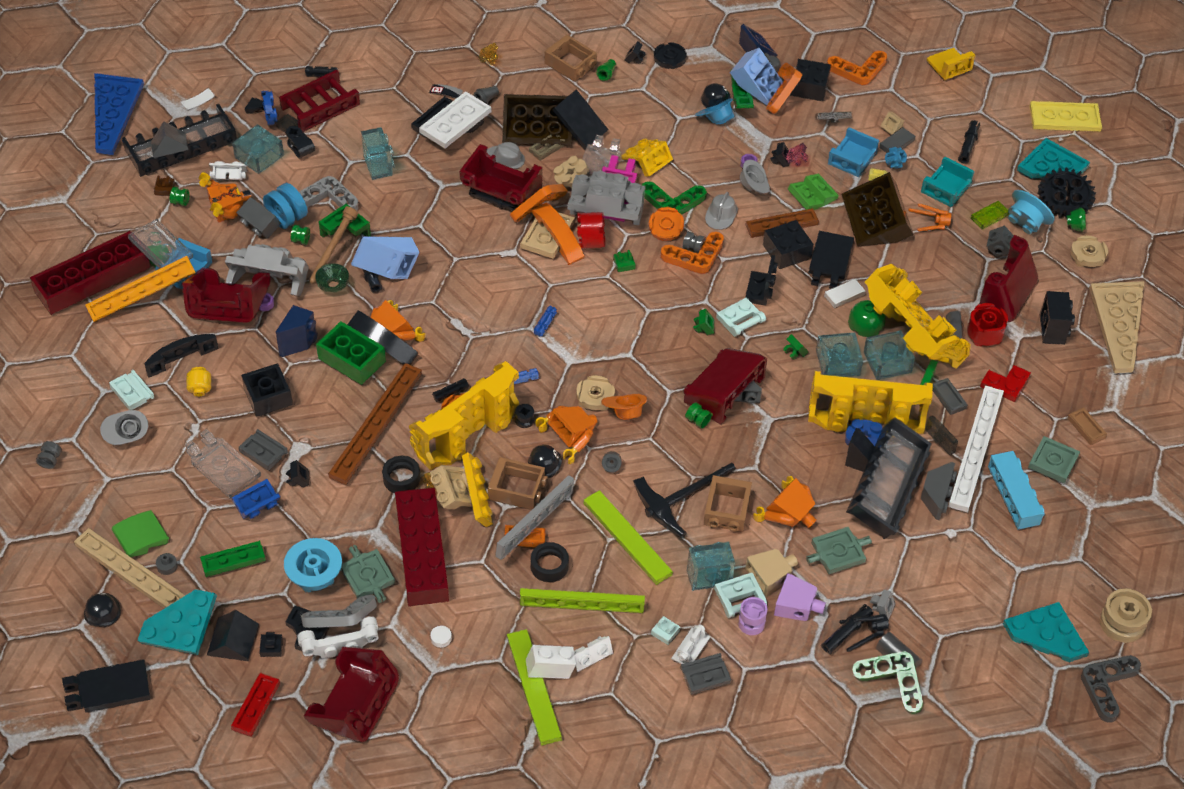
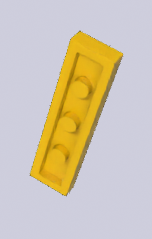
M467 452L462 455L475 520L488 527L493 524L491 518L492 511L488 505L489 496L485 490V479L481 473L482 464L477 457Z

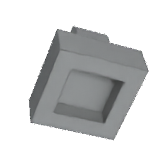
M883 590L881 597L873 595L870 603L874 604L872 610L878 611L879 614H885L889 620L895 606L892 591Z

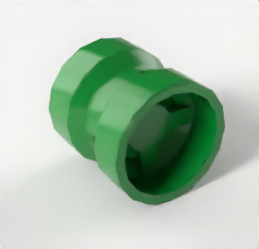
M695 402L688 408L685 417L689 421H694L697 427L703 429L710 422L712 413L702 409V406Z

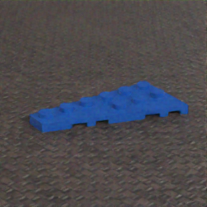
M94 73L96 153L114 155L143 89L144 80Z

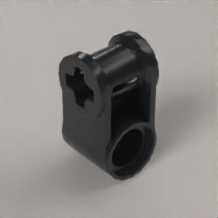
M290 126L286 129L287 145L299 159L315 151L312 140L298 126Z

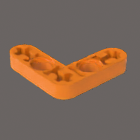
M881 50L875 51L861 67L837 56L829 57L827 64H831L830 72L859 85H868L886 64L887 54Z
M787 62L778 71V75L784 81L766 106V109L772 114H775L781 108L802 77V73Z
M563 184L546 185L512 211L510 216L516 223L530 214L531 209L545 201H556L568 193V190Z
M711 232L698 254L673 245H665L661 248L660 257L666 263L699 274H705L710 270L723 246L724 237L719 232ZM709 250L712 251L713 254L707 255L704 252ZM687 257V258H689L690 260H689V261H682L681 258Z

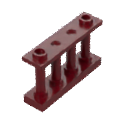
M338 70L279 96L281 110L284 111L291 108L297 115L298 127L303 132L360 105L359 92L356 89L347 92L340 85ZM332 87L341 94L334 99L326 92V90ZM320 94L326 103L318 106L311 97ZM305 101L312 109L303 112L296 104Z

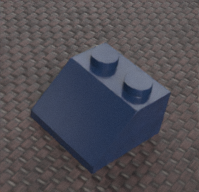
M295 305L291 307L276 330L279 356L285 357L308 350L311 344L315 343L318 333L316 332V320H314L313 311Z

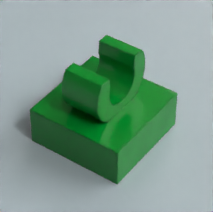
M630 250L613 255L617 272L635 270L636 264Z
M707 309L699 310V317L693 320L696 323L693 326L694 330L697 333L704 331L707 336L714 334V318Z
M792 334L786 339L790 344L786 345L783 350L786 353L793 350V353L790 355L793 360L798 357L799 353L803 357L809 353Z

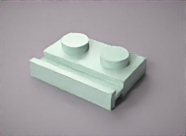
M131 370V373L128 375L124 374L109 382L110 388L129 410H133L146 403V400L154 398L153 392L134 370Z

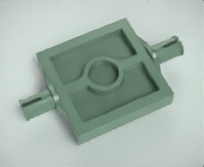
M845 527L812 538L811 543L816 553L806 556V561L808 564L820 561L828 574H832L865 563L866 556L862 551V546L871 544L872 540L870 536L857 539L852 534L850 528Z
M356 545L351 546L349 551L353 558L342 564L341 571L356 598L374 594L379 603L384 602L386 597L382 590L395 584V579L378 549L361 554Z

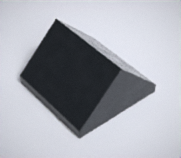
M237 610L219 617L207 656L249 662L259 623Z

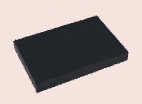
M577 89L552 109L584 150L609 130Z

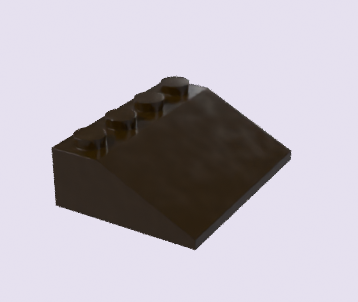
M504 94L502 143L512 142L514 144L533 145L537 143L541 145L560 144L571 146L572 134L552 110L567 96Z
M890 172L841 193L858 247L895 243L914 235L897 183Z

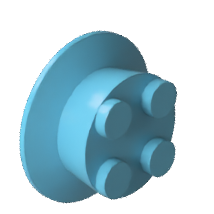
M1015 190L1012 193L1015 204L1008 209V219L1012 223L1020 225L1024 232L1031 234L1032 232H1037L1041 224L1051 225L1054 222L1053 213L1040 199L1023 190Z
M320 538L305 539L296 543L289 549L284 559L286 575L305 592L322 590L332 585L334 578L339 574L342 567V556L339 549L330 541Z

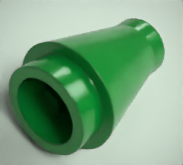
M609 59L597 68V77L602 81L609 80L616 67V62L613 59Z

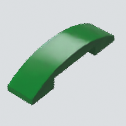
M731 75L735 108H754L751 94L741 88Z

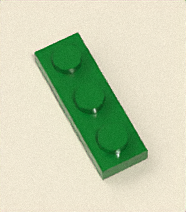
M261 541L200 556L205 577L266 561Z

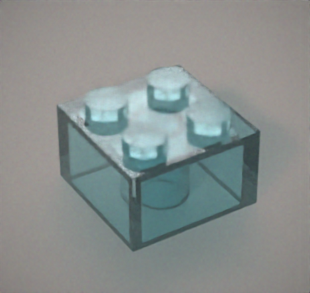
M258 124L232 142L235 158L258 174L284 156L282 140Z
M382 127L361 131L363 157L372 180L393 176L392 168H395L393 158H391L393 156V149L391 145L388 146L389 139L387 133H383Z
M902 330L866 338L864 354L876 380L912 373L915 357L906 347L907 343L903 339L904 334Z
M855 332L818 336L816 353L822 375L839 377L861 375L863 359Z
M717 542L711 545H697L689 548L687 574L692 591L714 588L717 583L733 579L735 560L729 542Z

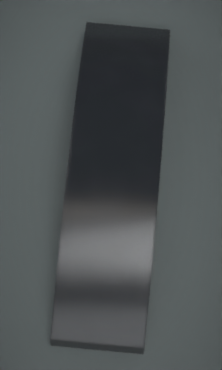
M359 310L347 324L384 346L385 352L402 365L405 363L410 365L419 354L391 331Z
M215 334L189 336L162 347L144 363L148 378L166 371V364L198 351L203 356L219 349Z

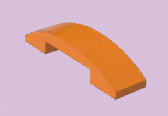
M546 202L531 209L540 224H544L559 245V252L568 265L584 258L582 249L573 232L561 215L550 204Z

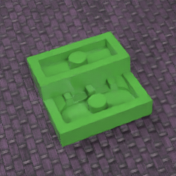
M820 174L806 176L803 182L792 183L788 188L805 209H818L839 197Z
M152 510L131 516L115 524L111 529L125 553L130 557L147 554L149 548L165 545L169 540Z

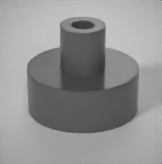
M614 451L607 452L602 459L603 468L608 472H616L620 469L622 464L621 456Z
M165 553L156 559V567L159 573L169 575L176 571L178 564L174 555Z

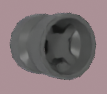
M688 231L682 247L687 250L692 248L694 252L699 253L706 237L701 235L695 236L694 233Z
M51 441L44 442L41 446V453L36 458L37 464L46 469L54 468L57 463L56 458L61 454V447Z

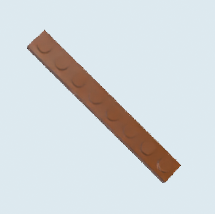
M406 363L402 366L328 473L330 479L347 485L421 377L422 369Z

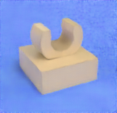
M888 112L881 127L892 135L902 128L904 120L895 113Z

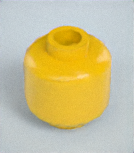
M194 367L187 373L186 389L193 393L194 396H204L205 393L211 390V373L206 368Z

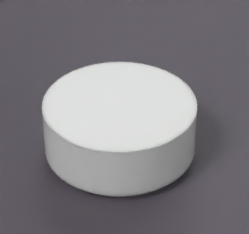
M437 626L431 631L430 637L434 646L442 648L450 644L452 635L449 628Z

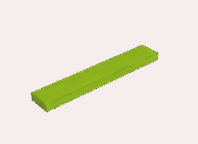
M600 490L583 499V504L656 585L672 576L673 571Z
M520 588V606L644 613L645 596Z
M527 629L507 634V640L540 745L562 741L543 678L528 677L526 657L532 647V643Z

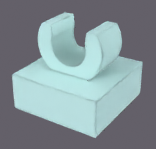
M663 616L651 630V635L669 645L679 633L680 626Z

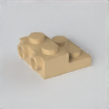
M441 465L430 472V480L437 490V499L443 508L455 510L460 506L472 507L464 468Z

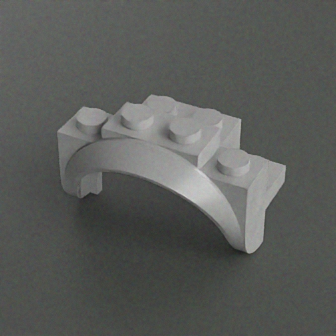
M594 171L592 176L589 177L583 174L576 175L572 182V193L567 210H570L572 215H576L577 211L585 213L603 212L604 216L634 220L633 225H640L646 186L631 183L628 180L629 177L622 174H612L604 171ZM624 198L629 204H624Z
M264 244L248 245L247 249H234L233 256H226L225 260L229 268L226 284H235L246 272L255 274L266 272L270 273V276L278 278L287 275L292 280L290 294L294 296L301 295L309 269L304 259L294 257L293 259L288 249L282 247L271 248Z

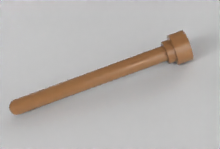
M349 206L345 207L342 213L343 220L309 279L311 284L317 282L349 222H352L359 213Z

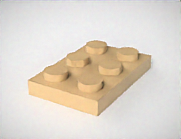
M559 213L571 229L575 223V218ZM536 218L520 243V248L554 259L560 249L544 224H540Z

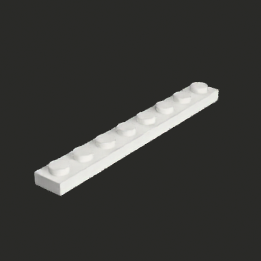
M989 386L984 387L948 507L968 513L1004 392L1003 390Z

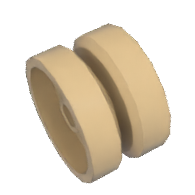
M1118 589L1112 592L1107 598L1100 615L1102 630L1110 638L1123 643L1134 642L1140 639L1151 619L1152 608L1150 602L1136 590Z

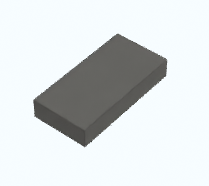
M903 127L882 141L879 148L886 153L890 152L889 148L901 147L902 150L914 142L916 136Z
M948 378L933 383L932 391L950 415L967 409L968 404Z

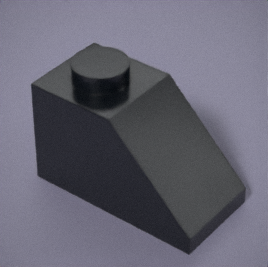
M858 428L855 429L849 442L845 466L864 472L875 446Z

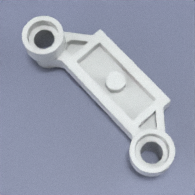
M366 617L360 621V631L315 640L313 631H302L297 636L298 643L302 647L304 656L317 655L321 656V659L326 657L332 658L339 654L342 647L363 648L367 643L377 641L379 639L377 620L375 617Z

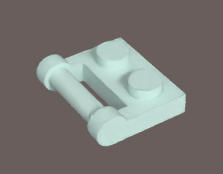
M747 298L717 312L716 318L734 337L740 335L745 329L766 321L765 314L759 311ZM752 317L751 319L739 324L740 322Z
M753 573L717 583L714 586V590L727 618L734 617L735 614L740 613L741 604L732 606L731 602L752 595L762 599L767 605L766 598Z

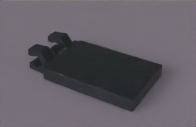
M819 230L808 272L813 274L811 285L818 286L821 275L831 277L830 289L837 287L839 279L844 280L854 237Z
M145 659L82 671L80 674H77V677L72 675L62 678L65 693L79 691V695L71 694L64 696L67 711L84 708L85 713L151 700Z

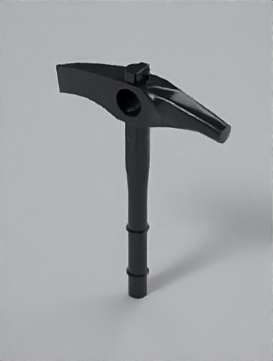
M730 463L666 498L654 492L647 484L644 476L633 480L646 508V516H652L662 526L683 538L687 532L675 520L670 506L702 487L710 485L713 475L722 477L736 468L733 463Z

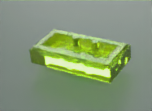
M996 201L971 214L970 219L981 229H984L1009 216V213L1002 203Z

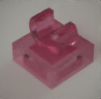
M801 143L789 149L786 156L789 164L794 162L799 166L801 163L799 158L807 162L806 145Z

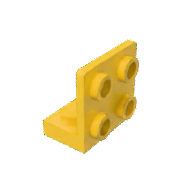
M951 48L927 57V62L944 80L972 70L975 54L970 51L960 55L955 48Z
M642 139L638 141L636 146L628 148L626 153L621 155L623 160L634 159L639 161L644 176L647 177L673 160L667 142L658 141L657 139Z

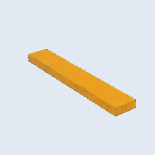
M185 256L85 306L93 322H96L196 272L188 256Z

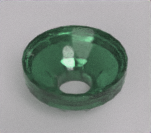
M335 263L322 266L315 275L317 286L323 291L333 293L344 289L349 282L348 270L344 266ZM330 282L338 283L335 287L328 286Z

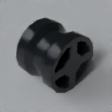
M520 404L516 407L515 423L517 426L529 428L533 425L534 409L531 405Z

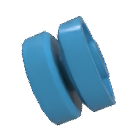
M283 183L276 188V191L273 190L263 197L265 208L281 222L279 227L282 229L290 227L295 221H299L307 216V206L303 197L290 183Z

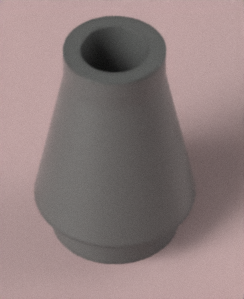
M496 86L480 88L474 92L473 96L487 103L499 94V90Z

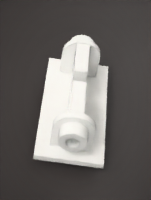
M216 161L215 163H209L212 170L210 171V178H213V180H226V174H229V180L246 179L247 168L241 162H232L230 164Z
M702 625L692 627L671 659L680 664L696 660L710 639V636L705 634V627Z
M599 636L596 640L588 643L586 648L582 646L574 651L577 672L613 653L609 636Z

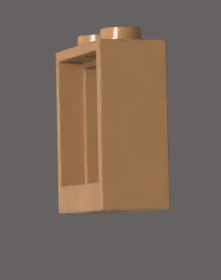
M565 35L545 50V64L575 82L589 70L595 68L597 52L569 35ZM570 52L583 61L574 67L561 58Z
M499 457L488 486V500L532 510L536 503L541 502L542 487L545 488L548 476H545V467ZM505 475L537 481L532 496L501 489Z
M713 475L704 525L712 528L718 527L729 529L730 531L743 532L752 482ZM718 494L744 499L741 516L711 511L714 495Z

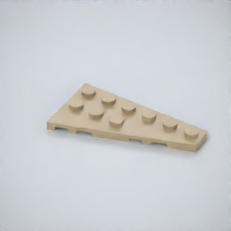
M1144 282L1091 283L1089 287L1114 373H1132L1134 370Z

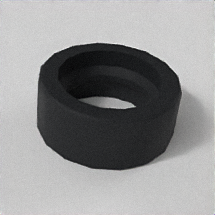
M394 456L384 464L382 469L384 485L393 493L415 490L420 483L419 464L409 456ZM404 468L413 472V476L405 481H395L390 478V474L396 469Z
M545 542L533 549L530 557V569L538 580L543 582L559 581L568 572L569 555L562 545L554 542ZM545 555H554L561 559L562 564L552 570L544 569L538 565V559Z

